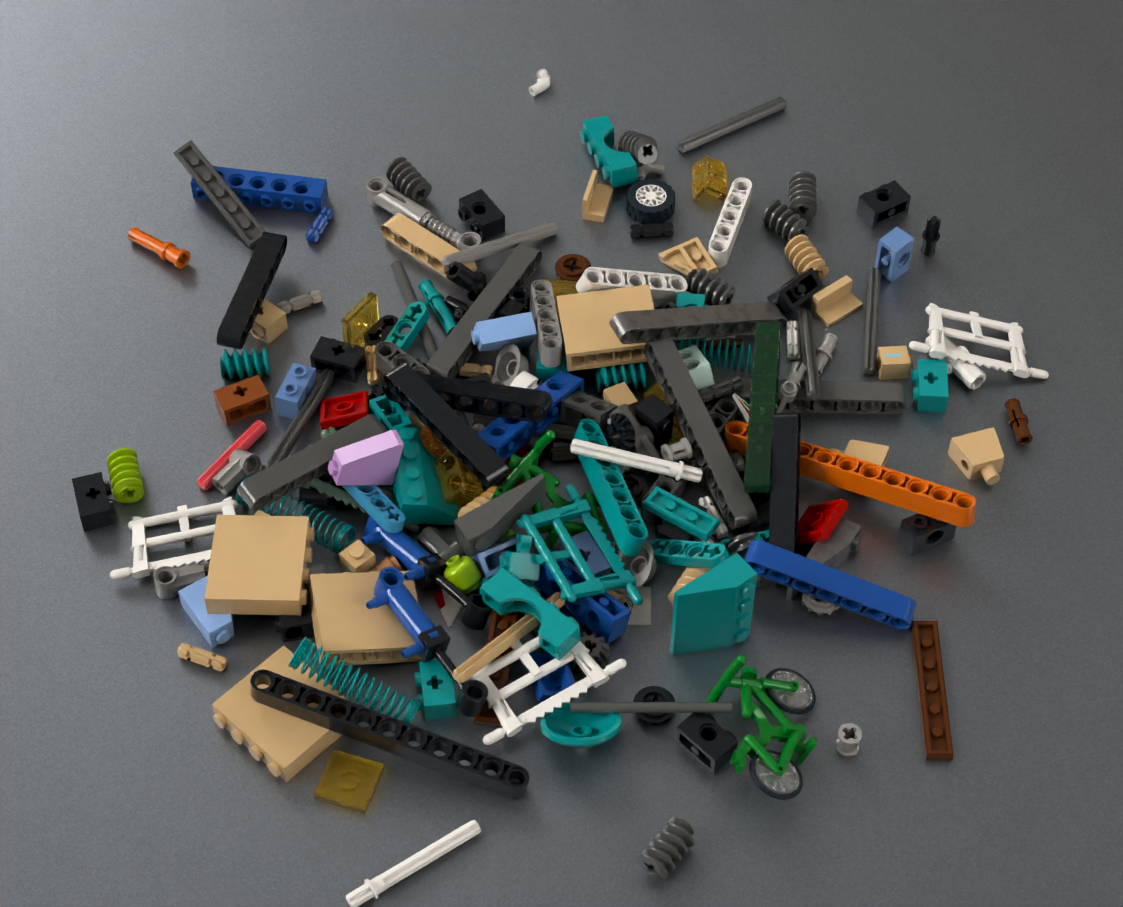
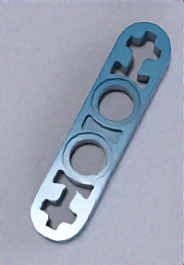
M341 485L385 531L390 533L402 531L405 515L376 485Z

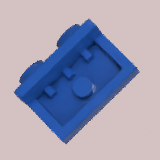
M548 652L529 653L538 667L555 658ZM567 663L532 683L537 700L545 701L575 684L576 681Z

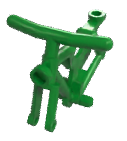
M547 431L536 441L532 450L523 458L511 454L507 467L512 469V472L496 488L491 500L510 491L520 478L522 483H525L532 479L531 475L536 477L542 473L545 477L547 488L546 496L552 502L548 509L553 507L558 509L572 504L571 501H566L556 492L555 487L560 485V480L537 467L538 458L543 449L556 437L554 431ZM585 492L581 500H587L591 508V516L598 520L597 525L603 528V533H606L607 528L603 525L597 507H600L596 496L590 492ZM540 501L531 507L533 514L543 511ZM574 521L562 522L570 536H575L588 530L585 523ZM553 525L538 527L537 530L541 534L549 532L544 542L549 549H552L559 538Z

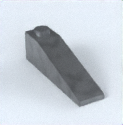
M841 517L827 540L817 541L806 558L832 568L837 567L848 559L853 550L857 551L863 539L860 537L862 526ZM788 587L786 599L791 601L802 592Z

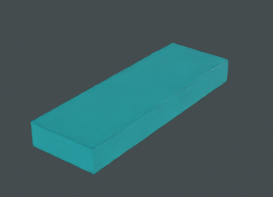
M658 486L643 501L644 509L705 542L709 540L720 526L719 519Z

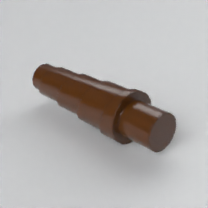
M733 337L721 339V350H724L727 339L729 340L728 350L732 351L735 340L736 348H740L743 339H733ZM719 339L714 340L713 350H717ZM711 340L706 341L705 350L709 349ZM699 341L700 349L702 348L703 341Z

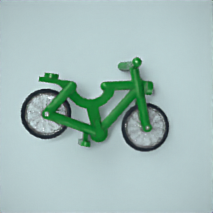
M739 655L725 670L705 702H718L727 686L741 690L742 715L745 718H752L757 722L760 728V735L755 738L752 734H747L740 742L739 749H735L730 764L736 766L735 772L740 774L744 769L747 756L751 760L749 764L751 778L762 792L779 800L792 799L801 792L803 779L800 770L791 758L794 752H797L798 755L795 762L802 764L816 746L817 738L811 737L806 744L803 743L807 738L805 727L802 724H793L780 709L791 714H806L813 709L816 702L814 689L804 676L788 668L774 669L766 675V678L757 679V670L752 667H745L742 669L740 677H734L746 663V657ZM752 695L780 726L769 724L761 708L752 702ZM771 738L777 739L778 742H785L781 752L766 750L764 747Z

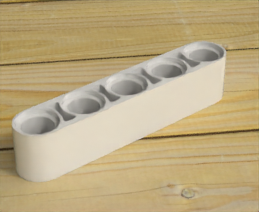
M736 178L732 182L709 241L708 254L717 268L724 267L727 264L749 207L752 182L747 178Z
M588 267L576 283V289L578 293L649 285L653 303L666 304L668 302L676 303L677 292L684 293L688 284L682 276L677 274Z

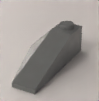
M542 473L454 520L459 544L466 555L473 556L495 544L516 523V520L520 519L521 515L525 514L547 493L545 477Z

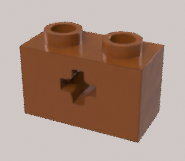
M259 375L246 378L214 391L216 407L227 426L272 410L269 393Z

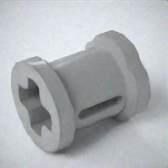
M685 437L681 438L680 442L661 446L664 460L675 462L683 458L691 459L693 457L691 445Z
M846 723L840 726L836 741V751L840 756L846 758L854 757L858 754L862 731L857 725Z

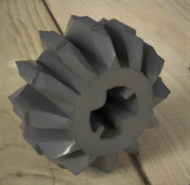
M583 631L580 637L581 643L590 650L588 654L602 669H605V665H608L610 662L609 644L605 643L604 636L596 638L595 631L591 636H587ZM575 659L568 663L571 664L573 671L580 670L582 676L585 674Z

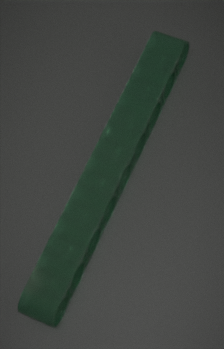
M781 321L756 322L744 474L745 493H771L773 415L777 413L782 341Z

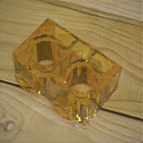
M449 450L434 461L445 502L464 507L483 492L481 482Z

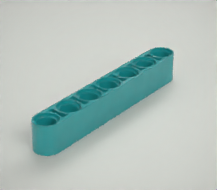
M582 419L573 439L609 447L598 423L591 419ZM577 454L618 548L624 555L629 557L638 556L648 537V530L618 465Z

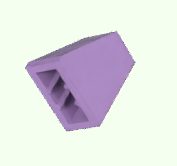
M390 430L334 450L333 458L328 463L329 475H332L336 486L393 485L404 446L398 432Z

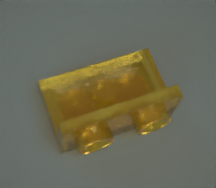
M704 155L699 162L694 163L691 170L693 174V198L698 200L706 193L723 201L728 195L726 165L721 161Z

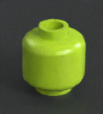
M455 555L446 562L447 567L443 573L444 577L461 592L468 594L479 586L482 574L470 556L460 557Z

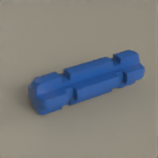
M323 207L310 229L305 234L308 242L316 243L329 223L328 221L333 216L331 208Z

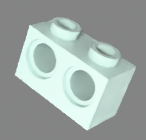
M696 345L678 351L697 390L715 385L710 364Z

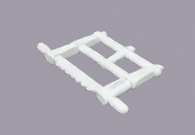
M930 303L925 309L926 313L929 314V329L927 332L930 334V345L918 341H911L909 343L911 350L923 353L929 352V356L932 358L943 359V357H950L955 361L960 360L963 363L966 361L972 365L976 363L980 367L984 365L987 368L993 367L1004 372L1011 371L1014 376L1028 378L1030 376L1044 380L1049 376V373L1045 370L1033 367L1028 368L1024 355L1026 351L1021 335L1023 328L1018 326V323H1005L979 317L977 312L970 311L969 314L940 308ZM942 318L968 323L971 325L973 333L943 327ZM981 327L1007 332L1009 341L983 336ZM944 336L1010 350L1011 363L945 348Z
M231 496L224 499L223 502L189 509H187V505L178 506V511L146 518L132 517L133 520L128 523V527L132 530V547L130 551L134 552L133 567L112 570L110 578L117 580L133 575L134 578L138 579L150 576V572L162 566H170L172 568L176 566L180 568L183 565L190 566L193 563L199 564L202 561L209 562L211 550L149 562L147 548L179 541L188 542L193 538L214 534L215 524L190 529L189 519L223 512V515H236L234 509L238 507V502L232 500ZM179 521L180 532L146 538L145 528Z
M537 636L523 645L518 640L511 646L513 651L489 663L469 678L470 680L481 681L487 686L488 697L486 700L488 708H493L502 725V728H497L485 735L483 743L489 746L505 737L504 735L512 737L522 730L523 725L536 723V718H544L545 713H553V708H561L562 703H570L571 698H579V693H587L588 688L591 686L596 688L606 683L610 679L609 675L612 676L626 667V660L618 659L606 666L605 669H602L588 654L590 650L579 641L560 661L554 658L538 667L529 653L541 647L539 637ZM520 659L530 673L498 690L489 676ZM574 659L587 676L519 716L514 714L505 701V698Z

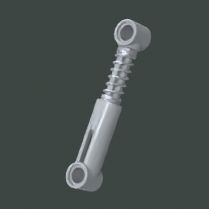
M372 177L367 180V203L371 207L383 208L393 215L401 213L428 231H431V233L441 237L442 240H446L447 243L449 242L450 245L460 251L481 244L479 234L475 232L462 233L456 231L455 228L451 229L450 225L446 226L445 222L442 223L441 220H437V217H434L431 211L389 187L384 178Z

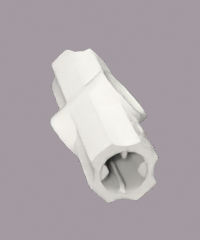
M930 335L925 339V343L929 345ZM944 336L945 348L969 353L964 346L960 345L957 347L947 336ZM950 357L939 359L947 361V374L954 373L969 389L975 390L979 388L986 380V374L975 364L972 365L967 361L965 363L960 360L955 361Z

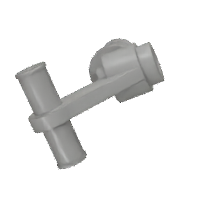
M793 362L787 378L783 379L778 391L781 403L777 413H782L786 403H790L796 398L797 392L801 388L800 382L807 370L804 364H801L799 371H797L799 362ZM763 409L761 415L773 424L774 414Z

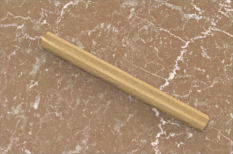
M559 592L554 593L545 600L553 602L559 609L565 604V600H561ZM526 614L454 669V680H457L458 683H464L538 626V619L531 614Z

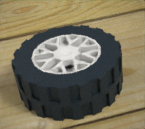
M647 178L646 180H639L629 187L626 211H628V215L634 221L640 224L664 223L674 214L675 192L666 182Z

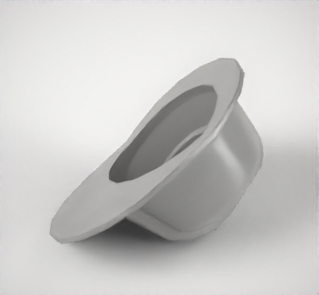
M507 344L500 350L491 379L493 384L510 386L519 373L529 371L528 360L520 353L516 345Z
M645 541L640 554L636 557H629L620 552L619 560L625 563L623 568L629 570L634 576L637 589L648 582L656 573L657 563L654 558L653 547L649 542ZM626 588L617 589L621 592H627Z

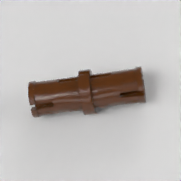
M1009 399L1005 402V408L1010 418V428L1014 429L1019 445L1029 444L1033 437L1027 425L1029 422L1027 415L1023 414L1018 399Z

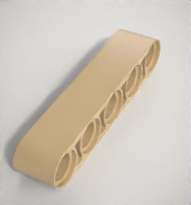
M401 213L395 214L380 227L381 233L388 241L446 277L448 269L442 264L443 257L460 251ZM474 261L464 264L473 272L477 271Z

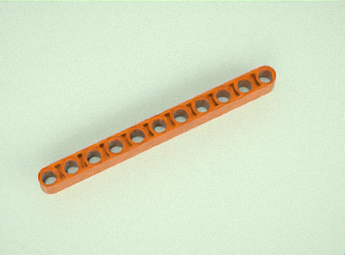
M731 421L725 426L726 449L732 453L736 449L740 452L741 456L771 465L773 431L742 421ZM801 441L800 475L959 527H969L975 521L976 499L968 493Z

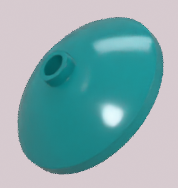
M570 703L562 704L561 708H553V713H545L544 718L540 720L542 733L551 741L570 748L584 749L600 745L612 739L621 729V716L619 713H570Z

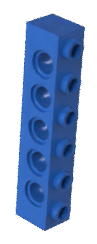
M213 166L245 205L319 213L325 206L328 197L326 179ZM192 178L190 183L193 198L210 200Z
M559 370L534 389L547 392L553 400L544 421L535 423L498 417L477 434L505 462L511 457V454H515L529 443L535 432L544 431L560 418L562 399L576 391L584 393V379Z

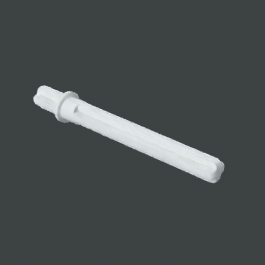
M573 439L570 445L571 453L675 477L677 481L685 479L698 483L703 475L701 468L684 465L683 461L676 463L578 439Z
M471 820L384 873L377 875L371 880L365 879L364 885L346 895L349 906L358 907L371 898L374 900L378 899V895L389 887L481 832L479 824L476 820Z

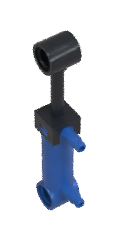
M369 515L361 539L363 544L373 543L381 545L391 555H394L400 563L410 570L404 574L406 581L414 580L422 589L438 584L463 606L464 612L461 621L465 626L473 630L485 628L492 608L483 602L482 594H472L468 598L443 576L444 570L447 567L446 561L437 553L430 555L403 531L399 533L385 531Z
M393 567L382 569L374 587L375 598L368 601L366 607L373 609L387 604L415 642L414 645L402 650V657L407 658L418 655L423 663L436 658L459 689V697L456 702L458 711L466 717L478 716L488 697L487 686L478 680H468L464 683H458L457 680H454L453 671L456 667L446 655L451 638L441 625L436 627L415 600L404 585L403 573Z

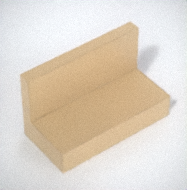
M597 170L592 171L582 200V219L604 223L614 194V188L611 185L597 183Z
M846 275L812 295L810 311L830 327L863 307V303L851 293L853 280Z

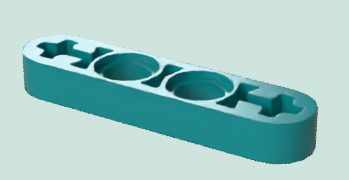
M662 538L649 542L653 547L654 558L657 564L712 569L730 557L726 547L720 543Z

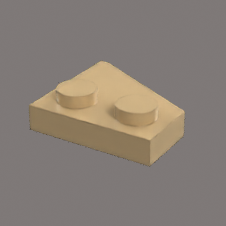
M698 237L658 254L660 262L686 276L693 269L699 271L702 268L707 270V274L710 272L713 274L718 273L716 264Z

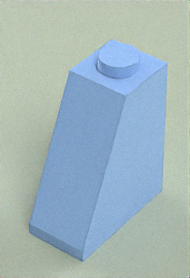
M531 312L476 322L473 331H471L473 344H477L479 352L501 350L507 344H514L519 349L530 348L537 335Z
M207 575L181 589L178 593L181 606L213 648L219 644L226 643L231 637L235 636L232 614H207L204 600Z

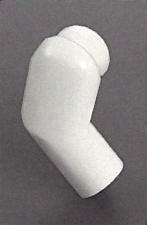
M546 69L537 71V83L529 87V92L532 96H536L550 87V75Z

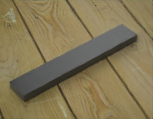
M192 140L173 152L178 161L251 250L255 248L265 230Z

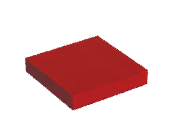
M368 391L321 400V429L350 425L369 415L370 398Z
M838 499L808 506L799 520L798 545L827 540L848 508L849 504L845 499Z

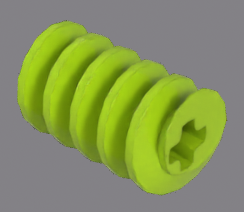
M120 448L113 451L107 458L112 495L115 500L121 503L138 502L144 496V489L137 453L131 448Z

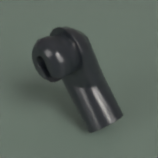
M447 296L444 301L448 308L454 310L453 316L459 322L468 310L467 304L451 296Z

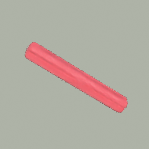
M256 420L197 479L198 486L203 490H208L213 485L212 478L229 463L232 452L236 449L247 451L267 430L266 424L261 420Z

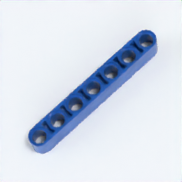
M752 540L750 542L745 561L759 576L901 630L910 628L916 607V602L913 599L765 541Z

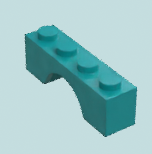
M605 115L582 121L583 130H580L581 140L587 144L588 152L594 156L596 166L601 168L605 181L608 180L612 188L637 182V164L630 152H619L610 148L614 145V126L608 116Z
M501 568L481 587L483 602L501 616L512 612H525L537 618L541 623L538 631L539 644L557 660L560 661L581 640L578 622L574 618L566 617L553 602H547L541 598L535 588H528L515 573H509L504 568Z

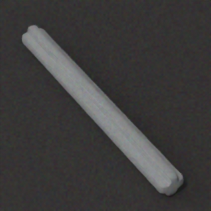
M549 222L444 256L442 264L446 269H449L450 265L455 261L466 264L515 248L520 243L534 242L555 235L558 231V226H556L555 222Z

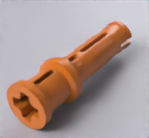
M137 227L131 228L128 235H131L128 236L129 240L157 253L161 260L174 263V266L178 269H183L190 260L189 251L185 249L180 250L172 242H162Z

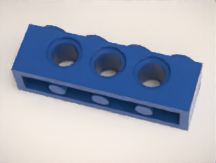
M556 561L570 585L586 581L580 570L569 561ZM540 565L539 580H535L534 585L548 597L556 592L561 594L562 590L547 565ZM605 591V594L577 598L575 602H569L567 599L564 601L565 604L562 608L590 631H595L598 637L604 636L606 644L624 635L631 611Z

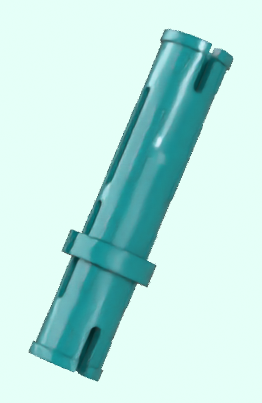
M425 279L419 283L418 288L425 296L427 306L433 309L447 335H449L457 325V322L444 303V297L441 292L436 290L430 279Z

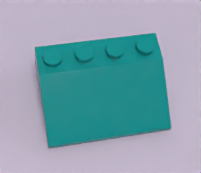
M393 426L392 430L398 432L404 444L392 485L394 504L405 515L404 523L455 525L454 520L458 518L459 510L466 506L468 501L467 495L463 491L459 472L450 463L449 457L452 453L435 435L419 428Z
M738 553L675 592L670 653L672 655L730 647L737 641H744L749 636L758 574Z

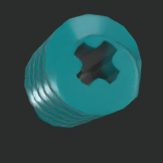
M253 347L251 354H248L246 348H243L241 355L238 354L236 349H233L232 356H229L227 350L224 349L223 355L220 357L222 380L225 379L226 373H228L230 379H234L236 372L240 378H244L245 371H247L249 377H253L255 370L259 377L263 376L264 370L270 376L269 353H267L265 347H262L260 354H258L255 347Z
M642 362L636 363L635 367L631 363L626 364V367L623 364L617 365L616 368L615 366H607V369L606 367L596 369L598 393H600L601 386H604L606 389L611 387V385H617L625 382L628 387L630 384H633L635 390L638 389L639 383H642L643 388L646 389V372Z

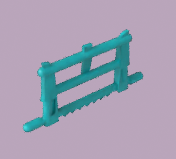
M568 484L565 487V491L572 504L558 509L553 507L530 516L523 514L520 520H516L517 525L525 529L528 535L532 536V541L540 553L535 558L539 565L546 564L562 590L560 594L562 601L567 599L569 602H575L577 598L605 594V591L626 588L635 605L643 603V597L636 588L634 576L629 570L623 568L625 563L619 560L620 556L614 553L616 549L610 546L612 542L606 539L607 535L602 532L603 528L597 525L598 520L591 516V508L587 500H581L579 493L572 484ZM581 518L615 573L596 578L562 522ZM553 525L567 550L550 552L537 528ZM573 559L586 581L570 585L556 561Z

